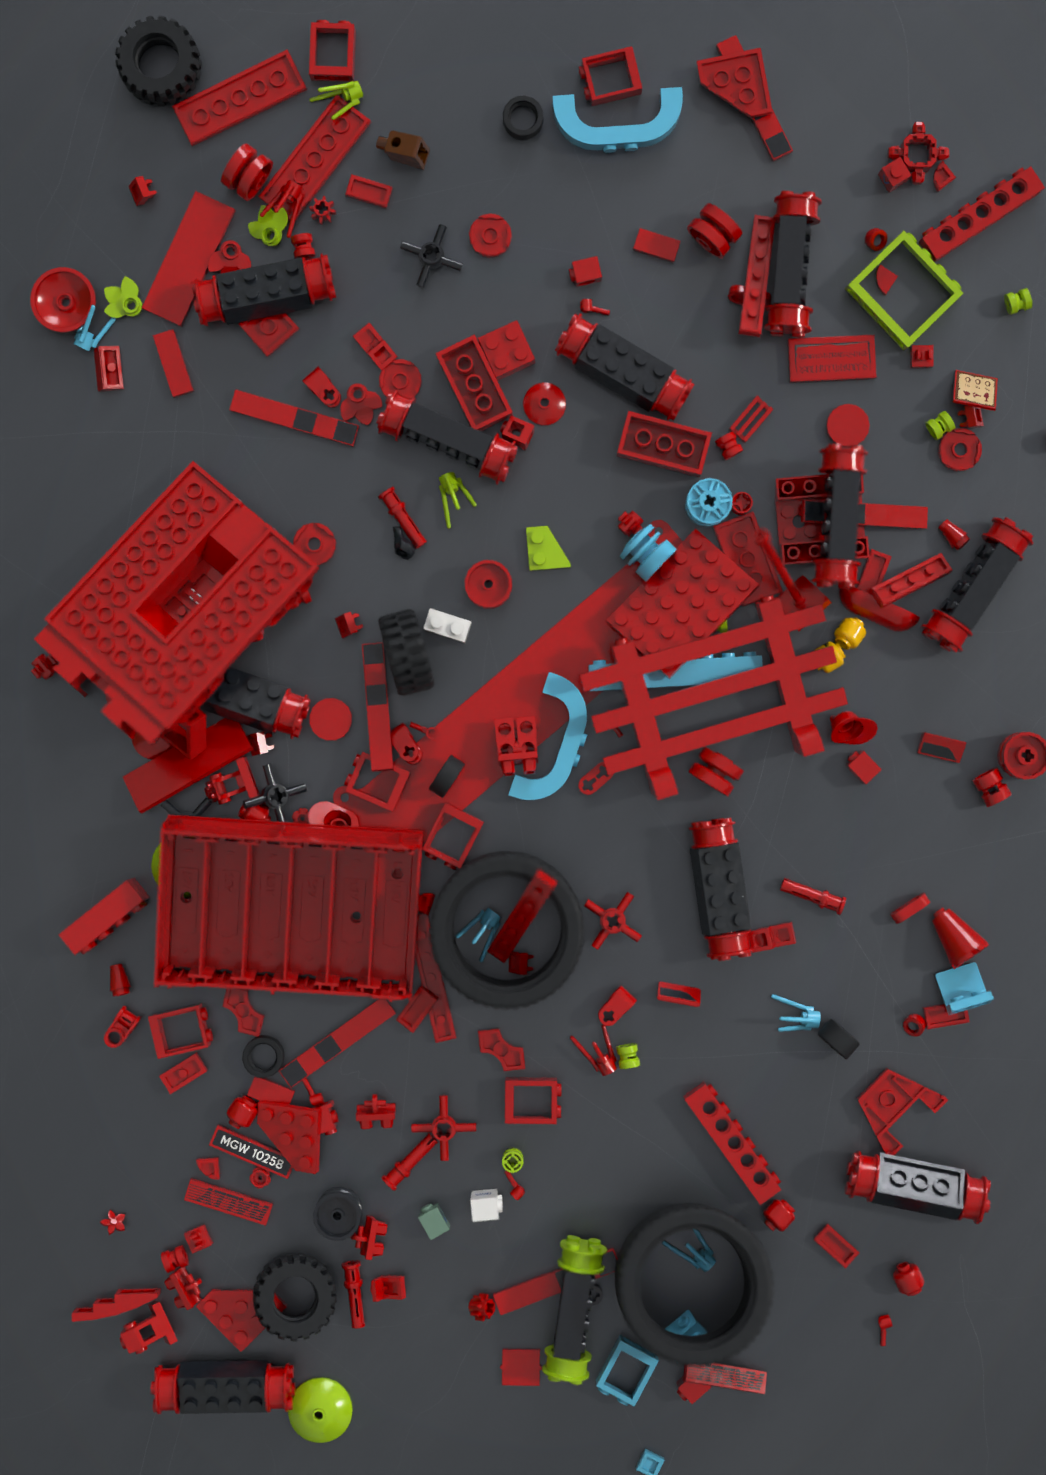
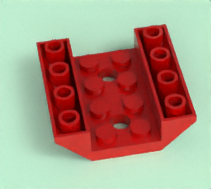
M829 474L775 479L778 546L783 565L812 563L813 560L823 559V557H820V545L824 543L825 535H821L822 523L804 522L802 528H797L793 525V518L795 516L801 517L802 500H826L827 491H824L825 478H828ZM861 475L859 503H862V494L864 493L863 475ZM858 525L856 559L870 558L868 536H865L864 526Z

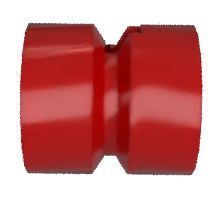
M997 767L982 773L972 780L976 789L982 791L981 798L986 807L993 806L1012 795L1007 784L1001 782L1003 777ZM997 785L998 789L989 793L988 789Z

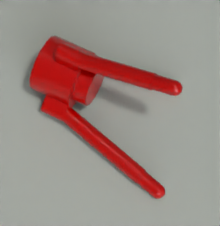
M288 180L281 187L276 196L260 213V217H264L280 197L282 198L274 209L275 213L280 210L285 201L293 203L295 200L286 235L287 238L291 237L298 209L304 197L301 195L303 188L291 180Z
M604 1024L601 1027L609 1056L607 1053L602 1054L596 1042H592V1046L598 1055L596 1061L573 1036H570V1040L594 1066L596 1072L600 1071L602 1076H606L617 1069L615 1064L617 1059L613 1053L609 1035Z

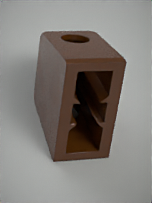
M392 130L388 137L379 136L376 142V148L385 150L390 160L424 170L430 149L421 136Z

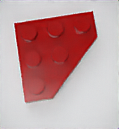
M761 48L698 60L696 62L700 85L750 118L772 114Z
M264 1100L259 1101L257 1124L295 1171L317 1174L319 1172L321 1109Z
M212 1289L196 1305L204 1316L240 1352L265 1329L255 1313L253 1290ZM274 1293L275 1305L282 1312L287 1307V1304Z

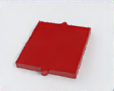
M502 1349V1364L500 1365L502 1385L540 1386V1370H542L540 1365V1349Z

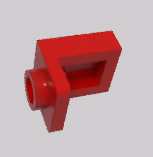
M381 1275L373 1279L370 1287L373 1302H378L382 1299L402 1300L406 1298L404 1276Z

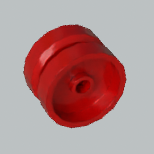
M248 143L243 144L226 165L221 176V183L230 190L237 188V195L245 201H250L265 184L272 170L273 161L265 155L257 156L255 148Z
M707 203L699 213L701 219L694 218L687 226V230L693 239L706 251L718 258H723L730 250L729 243L735 244L743 233L729 215L717 206Z
M482 560L468 570L465 578V590L469 599L476 606L484 609H495L509 599L512 591V578L508 569L501 563L494 560ZM485 581H492V587L486 588L484 585Z
M1019 732L1007 736L1001 742L997 752L998 763L1002 771L1010 777L1017 779H1035L1046 771V740L1032 732ZM1022 753H1025V754H1026V757H1025V758H1023V757L1021 756Z
M704 746L698 756L700 760L708 764L707 768L699 763H693L688 773L729 797L734 787L732 783L724 779L725 776L732 780H739L744 770L733 764L734 762L729 758Z

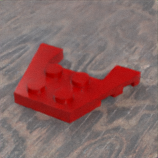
M888 1068L871 1083L857 1100L884 1153L895 1155L903 1145L888 1129L918 1098L934 1113L948 1099Z

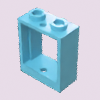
M619 1335L596 1378L598 1390L608 1396L609 1394L614 1395L623 1405L628 1406L630 1404L635 1407L659 1362L657 1354H653L648 1349ZM621 1351L648 1365L632 1395L605 1381Z

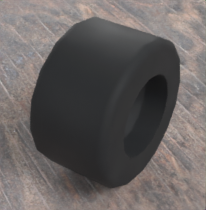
M829 1019L818 1032V1036L844 1059H848L860 1045L850 1033L833 1019Z

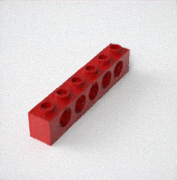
M1031 166L1026 170L1023 167L1012 174L1013 178L1008 182L1005 179L994 186L995 190L988 194L986 191L976 198L977 202L970 206L967 203L958 210L959 214L952 217L949 215L940 221L941 226L934 229L931 227L922 233L923 237L919 241L921 247L925 248L931 254V259L936 262L1040 194L1045 187ZM1012 186H1018L1021 189V194L1014 193ZM994 198L1002 199L1003 206L996 205ZM976 209L983 210L985 213V217H978L976 214ZM958 221H964L967 224V229H960ZM940 233H946L949 236V241L941 240Z
M703 1081L683 1096L684 1100L761 1205L781 1191L778 1185L781 1181L774 1171L770 1173L767 1170L766 1166L769 1164L762 1154L757 1156L753 1149L756 1146L749 1136L744 1138L741 1134L743 1128L737 1119L731 1120L728 1115L731 1111L724 1101L718 1102L715 1097L718 1093L711 1084L707 1086ZM706 1102H713L714 1108L712 1111L707 1112L703 1110V1105ZM720 1119L727 1121V1125L723 1129L715 1127L716 1122ZM731 1137H738V1145L729 1146V1139ZM743 1155H751L752 1160L750 1163H741ZM757 1172L764 1173V1178L761 1181H755L753 1177Z

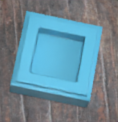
M644 1449L635 1468L645 1475H658L665 1459L656 1453Z

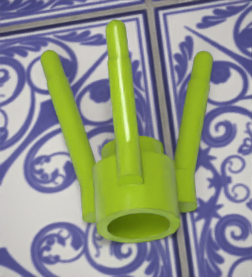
M351 81L345 84L318 88V92H332L312 97L309 101H319L336 96V94H342L345 101L349 100L350 103L331 117L332 120H335L353 106L360 104L359 99L363 98V92L358 81Z
M449 472L439 477L441 484L439 489L448 529L451 528L446 493L451 495L457 510L460 509L455 492L459 490L458 487H460L474 507L477 505L463 485L461 478H456L454 472Z

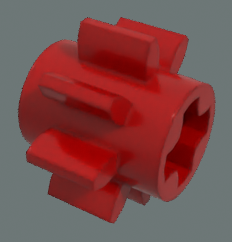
M323 196L322 200L314 198V206H309L310 211L315 212L311 218L313 220L318 218L320 225L326 220L331 223V215H336V210L331 209L334 206V202L330 201L328 203L325 196ZM322 207H326L327 211L320 214L319 210H322Z
M633 510L629 514L624 511L618 518L620 524L617 527L627 537L631 534L635 535L639 530L643 529L640 525L644 521Z
M43 653L31 663L34 667L31 672L37 679L43 677L45 680H48L56 673L53 667L58 662L52 655L46 657Z
M480 1293L479 1296L474 1295L469 1302L468 1309L471 1313L470 1315L475 1316L476 1321L490 1319V1316L495 1312V1303L493 1299L488 1298V1294Z

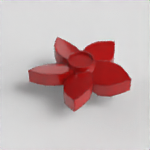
M109 1210L108 1219L100 1221V1224L108 1226L107 1232L109 1235L115 1229L117 1231H125L124 1224L122 1223L125 1214H118L116 1216L113 1211Z

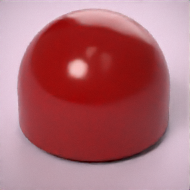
M870 229L865 235L867 247L874 251L883 249L887 243V233L882 229ZM880 235L881 243L874 245L875 237Z
M911 1014L903 1022V1028L907 1034L917 1037L924 1032L926 1022L921 1015ZM909 1023H916L919 1029L911 1030Z

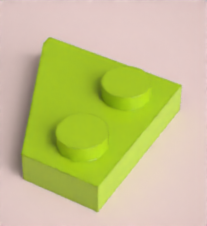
M548 526L526 528L530 571L571 568L569 560Z

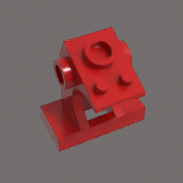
M247 757L236 759L238 771L225 776L218 773L209 777L210 781L205 783L204 791L212 803L218 801L219 805L230 802L231 796L247 791L250 799L261 796ZM235 777L239 789L228 793L224 781Z
M155 1300L148 1304L152 1312L150 1317L137 1324L134 1320L123 1326L124 1329L120 1334V1343L124 1349L128 1350L129 1354L144 1352L148 1349L147 1345L162 1337L169 1345L178 1341L159 1301ZM150 1324L154 1334L143 1340L139 1330Z

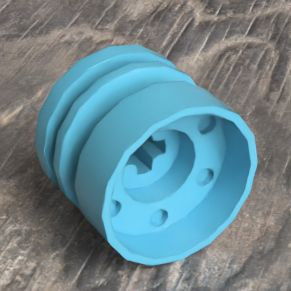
M707 478L698 481L692 486L686 496L684 507L687 516L693 523L701 527H712L727 517L732 508L733 499L731 491L726 484L718 479ZM706 497L714 499L712 507L709 504H704Z
M651 524L639 530L625 545L623 552L619 556L624 560L631 554L633 557L627 565L631 566L638 561L640 565L636 573L645 582L677 550L668 540L658 545L656 541L661 533L658 531L651 538L649 533L654 529Z

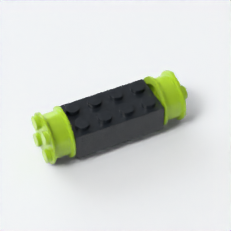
M568 1235L567 1239L560 1241L562 1255L557 1260V1264L564 1269L554 1342L553 1345L545 1348L544 1352L547 1355L546 1364L542 1366V1371L548 1376L550 1381L559 1382L562 1380L575 1385H581L582 1381L589 1378L587 1364L592 1359L591 1353L585 1350L586 1333H584L588 1332L589 1312L587 1311H591L592 1291L590 1290H594V1275L604 1272L605 1267L602 1264L603 1255L607 1253V1248L601 1244L599 1239L589 1238L585 1240L580 1239L578 1236Z

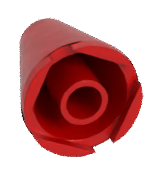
M943 907L933 914L935 917L932 920L953 969L958 968L989 946V943L950 908L945 910Z

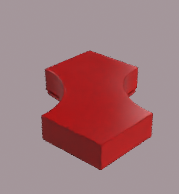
M226 988L222 1006L231 1010L236 1016L238 1032L259 1037L265 1015L260 1014L252 1007L249 1001V989Z
M499 1028L478 1030L481 1053L494 1055L501 1062L504 1071L525 1069L523 1047L514 1046L505 1041Z

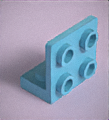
M976 962L935 975L948 1015L989 1004L994 999L991 991L986 992Z

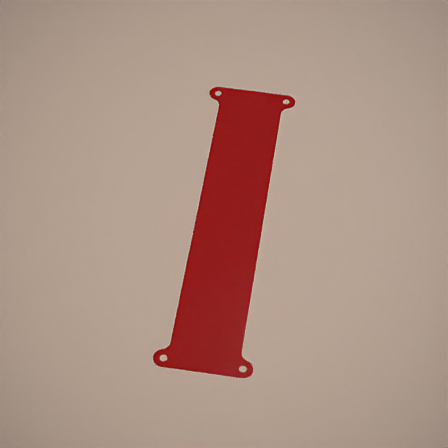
M654 520L650 523L654 527L649 533L651 538L655 535L657 527L663 529V534L656 541L658 545L668 540L677 548L683 542L667 522ZM637 561L631 566L626 564L436 725L435 728L438 732L434 729L429 731V737L435 738V740H430L425 735L416 742L422 751V759L419 763L411 765L401 757L393 762V765L411 772L394 812L346 792V786H341L335 790L333 794L334 803L353 812L358 818V827L423 831V843L426 842L445 803L463 810L504 776L502 767L499 766L494 726L495 719L513 718L515 740H518L516 718L535 716L537 747L569 720V711L565 703L557 697L542 693L549 672L560 675L573 683L583 696L585 705L603 692L590 690L584 692L579 674L589 672L588 666L593 665L595 660H606V664H615L610 645L615 644L614 640L624 637L610 626L606 620L644 582L636 573L640 563ZM636 649L638 657L643 656V655ZM409 750V757H413V751ZM450 755H453L465 763L445 796L441 798L429 790V787ZM393 770L382 771L366 786L356 790L387 803L400 774ZM343 793L349 796L347 802H343L340 798ZM446 814L439 830L454 817ZM393 849V851L405 852V849ZM396 868L394 874L397 876L401 875L402 871Z

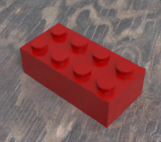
M475 334L436 353L437 360L470 427L483 431L510 418L511 415L513 416L507 399Z
M628 411L616 456L700 478L712 432Z
M135 877L128 879L62 931L59 936L74 955L80 952L84 955L98 945L95 941L98 939L101 941L114 932L112 929L114 926H122L131 919L129 914L132 912L135 914L148 905L146 901L150 896Z

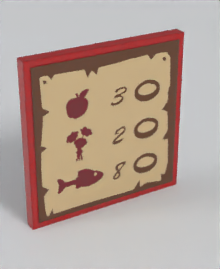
M955 370L953 403L995 411L998 378Z

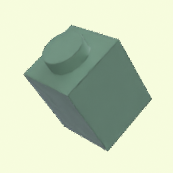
M429 1203L420 1209L421 1212L418 1215V1219L430 1240L450 1230V1224L438 1203L434 1205Z

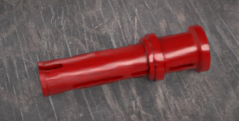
M393 486L380 494L378 499L384 502L389 510V515L395 517L415 549H418L427 540L405 510V503L400 501L394 492L395 488Z
M787 878L783 879L780 891L818 904L819 908L833 910L837 915H841L846 903V897L844 896L840 898L829 894L827 890H823V892Z
M428 1133L401 1162H396L394 1164L395 1167L387 1175L381 1177L382 1180L392 1190L396 1191L397 1185L405 1177L408 1178L410 1176V1170L438 1141Z
M350 1260L343 1262L341 1266L345 1273L344 1286L348 1289L351 1326L354 1329L365 1326L360 1289L363 1279L360 1278L359 1271L361 1262Z

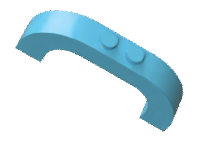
M682 87L660 88V111L655 119L646 124L610 127L588 126L576 114L574 94L553 96V115L562 135L580 148L603 150L605 153L615 152L616 149L636 151L640 147L651 146L662 141L675 128L682 108Z
M551 672L548 674L542 693L557 697L565 703L569 711V722L551 772L539 779H530L515 774L508 794L515 798L537 800L550 796L560 789L569 777L572 766L577 767L580 755L577 754L579 746H584L587 734H584L587 710L583 696L573 683Z

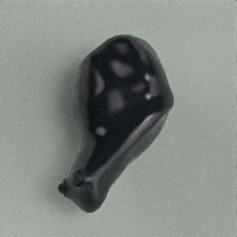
M394 526V552L399 557L408 560L415 554L414 546L410 540L404 537L401 526Z

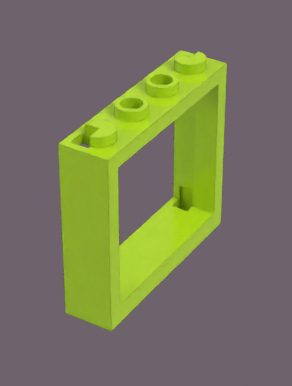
M905 231L899 234L844 288L903 351L921 336L963 294L960 284L954 279L951 280L946 275L945 268L940 264H936L931 259V254L925 248L921 249L918 246L916 238L911 233H906ZM900 243L951 294L911 336H908L859 284Z

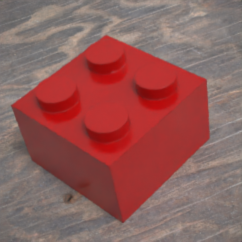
M518 320L478 338V342L497 381L535 364L534 355Z

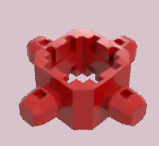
M923 122L914 123L912 134H909L903 140L900 148L899 146H891L887 151V157L891 160L901 157L909 172H912V183L917 185L923 183L925 172H928L933 167L936 159L937 161H942L949 158V148L942 146L936 148L937 140L931 134H925V124ZM911 143H924V146H927V149H929L927 163H913V161H909L908 145Z

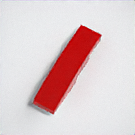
M161 1288L118 1289L114 1294V1298H99L93 1303V1307L75 1308L72 1312V1322L101 1319L138 1308L158 1298Z

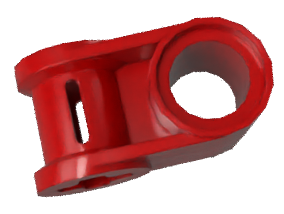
M319 366L302 380L327 407L335 408L341 403L340 392ZM328 393L333 395V400L328 399Z
M402 722L391 730L392 746L404 761L415 765L421 761L422 751L413 739L414 737L407 726ZM409 750L413 751V757H409Z
M622 985L619 986L598 1012L599 1020L605 1026L614 1025L635 1004L637 999ZM613 1011V1019H606V1021L603 1020L605 1017L603 1012Z
M124 1005L104 1035L105 1044L111 1048L122 1045L130 1033L137 1027L142 1017L135 1016ZM112 1032H117L120 1035L118 1043L111 1040L110 1035Z

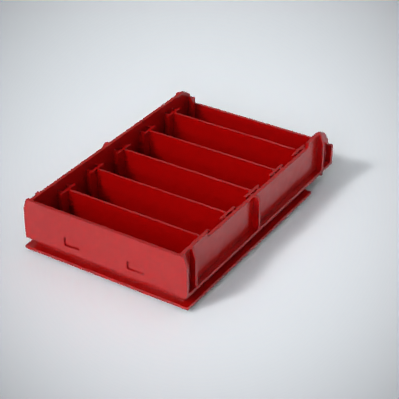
M168 814V818H166L161 827L154 987L159 988L160 985H166L167 988L172 989L173 986H203L271 991V995H274L276 991L364 996L375 999H389V1002L409 998L408 1001H412L423 831ZM184 835L195 836V838H184ZM226 838H235L237 841L226 840ZM268 841H279V844L268 843ZM310 843H313V844H321V846H309V845H310ZM351 846H360L363 849L351 848ZM393 849H405V852L393 851ZM400 868L402 871L401 875H395L394 870ZM185 892L191 893L189 900L184 898ZM359 912L361 917L354 919L353 913ZM174 967H187L191 969L185 970V968H182L181 970H176ZM221 969H228L229 971H233V972H232V973H227V971H223V972H215V971H216V970H221ZM258 972L275 973L274 976L268 975V973H265V975H257ZM309 974L312 976H316V978H310L309 976L304 978L299 977V975ZM353 977L358 979V981L349 978L348 980H340V978ZM389 979L400 982L399 984H392V981H390L389 983H382V980Z

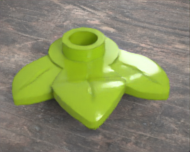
M261 205L258 221L248 223L249 232L254 238L262 239L265 245L273 247L278 245L282 239V231L287 226L288 215L282 207L277 213L270 209L264 217H260V213L266 207ZM274 232V238L270 239V234Z
M125 276L122 280L121 288H104L105 297L110 303L104 310L108 316L112 318H120L125 315L134 317L142 311V302L138 298L139 289L132 279ZM130 303H135L136 305L133 310L128 309Z

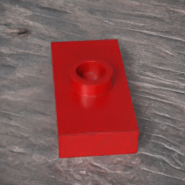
M196 1052L159 1077L169 1093L172 1094L207 1072L208 1069Z

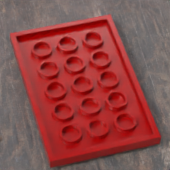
M696 528L646 582L644 581L606 620L622 637L633 640L636 649L643 656L712 636L759 587L756 581ZM686 662L660 669V671L670 679Z

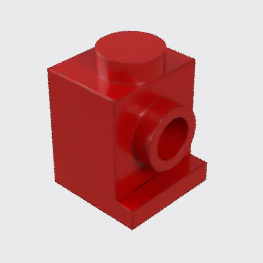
M511 415L509 420H505L501 426L502 439L511 443L515 440L516 446L526 451L535 432V425ZM517 431L520 433V436H516L513 433Z
M333 1100L318 1106H312V1108L321 1109L320 1134L324 1133L325 1136L337 1132L336 1123L339 1122L336 1110L331 1109L334 1105Z

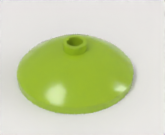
M325 1377L312 1378L304 1381L295 1389L293 1410L288 1412L289 1420L293 1429L302 1438L315 1443L329 1442L341 1436L348 1428L353 1412L352 1401L347 1390L337 1381ZM321 1412L323 1416L318 1418L315 1413Z

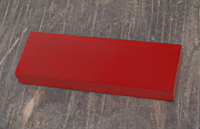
M174 329L153 335L172 397L175 398L194 392Z

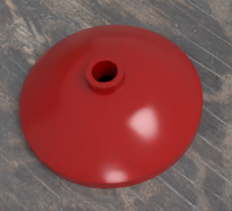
M58 267L48 270L37 279L31 291L30 303L33 314L43 326L55 332L67 333L84 326L91 306L96 305V295L91 282L81 272L72 268ZM65 300L70 301L68 306H63Z

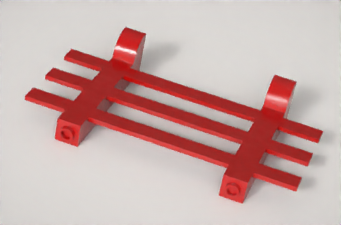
M773 595L761 597L760 602L755 603L760 622L641 657L637 655L633 640H628L627 637L614 640L615 644L610 645L615 664L579 674L584 692L620 681L627 706L591 716L595 733L632 723L638 748L604 757L603 761L607 775L643 765L651 794L657 800L679 794L673 774L667 763V757L786 722L796 753L805 757L825 751L820 734L813 723L811 715L847 705L844 687L806 698L800 673L837 663L834 648L829 646L795 656L789 634L790 631L826 621L822 604L784 614L780 598H773ZM765 639L771 664L652 699L649 698L643 674ZM776 681L782 705L661 740L655 716Z

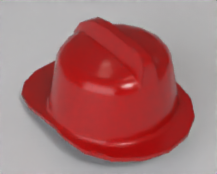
M844 711L830 717L831 740L834 743L863 744L871 740L878 730L877 724L873 720L860 718L851 711Z
M328 801L318 802L309 810L308 820L310 824L359 826L358 818L353 812Z

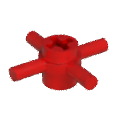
M627 892L617 908H608L606 910L589 899L586 901L584 907L600 917L602 930L591 946L598 950L609 933L616 934L620 931L636 942L640 940L642 935L626 925V918L624 916V911L635 896ZM616 915L618 923L616 926L611 927L607 918Z
M439 1095V1116L433 1120L432 1124H411V1131L432 1132L433 1136L440 1140V1160L448 1161V1140L453 1138L456 1132H476V1123H456L448 1115V1095ZM447 1122V1124H450V1127L447 1129V1133H442V1129L438 1128V1124H446Z

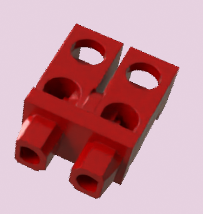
M535 716L516 718L518 740H515L513 718L495 719L494 726L498 759L503 775H515L514 765L523 764L524 774H535L536 763H538Z

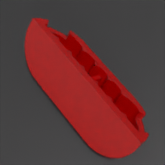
M855 587L839 589L840 600L846 610L892 631L909 630L920 620L919 616L892 603L881 609L871 594Z

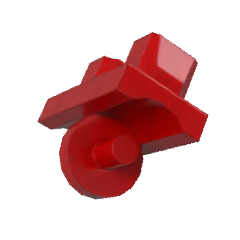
M373 1094L372 1100L364 1101L363 1105H357L356 1121H359L361 1129L372 1128L373 1120H381V1127L392 1128L396 1114V1103H386V1100H378V1095Z
M366 1216L365 1226L359 1225L358 1231L350 1237L356 1240L355 1248H361L360 1254L365 1256L366 1260H372V1256L383 1255L384 1244L382 1242H375L376 1235L385 1236L388 1227L385 1222L376 1220L373 1216Z
M179 1267L164 1281L167 1289L172 1290L176 1288L179 1295L174 1298V1303L178 1309L185 1307L186 1310H189L202 1300L199 1296L201 1292L198 1288V1285L202 1283L201 1278L194 1280L192 1274H188L185 1267Z

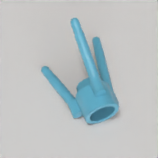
M95 305L91 306L84 327L79 328L74 337L75 341L73 344L87 351H90L91 346L96 348L99 340L117 319L111 317L96 338L92 339L94 334L88 332V328L93 317Z
M489 908L485 912L481 910L479 915L457 933L455 937H461L481 920L480 923L483 926L472 940V944H475L486 929L490 930L492 928L479 959L480 962H483L495 933L501 925L499 921L502 917Z
M774 994L771 995L772 999L805 1010V1012L801 1013V1017L781 1016L779 1018L780 1021L800 1022L801 1025L778 1028L779 1032L819 1028L820 1011H814L812 1006H805Z
M693 1229L705 1251L703 1249L697 1251L689 1243L685 1244L690 1252L694 1254V1259L666 1241L662 1242L665 1247L693 1264L697 1269L701 1268L704 1272L709 1271L716 1263V1259L712 1256L714 1252L709 1248L698 1229Z

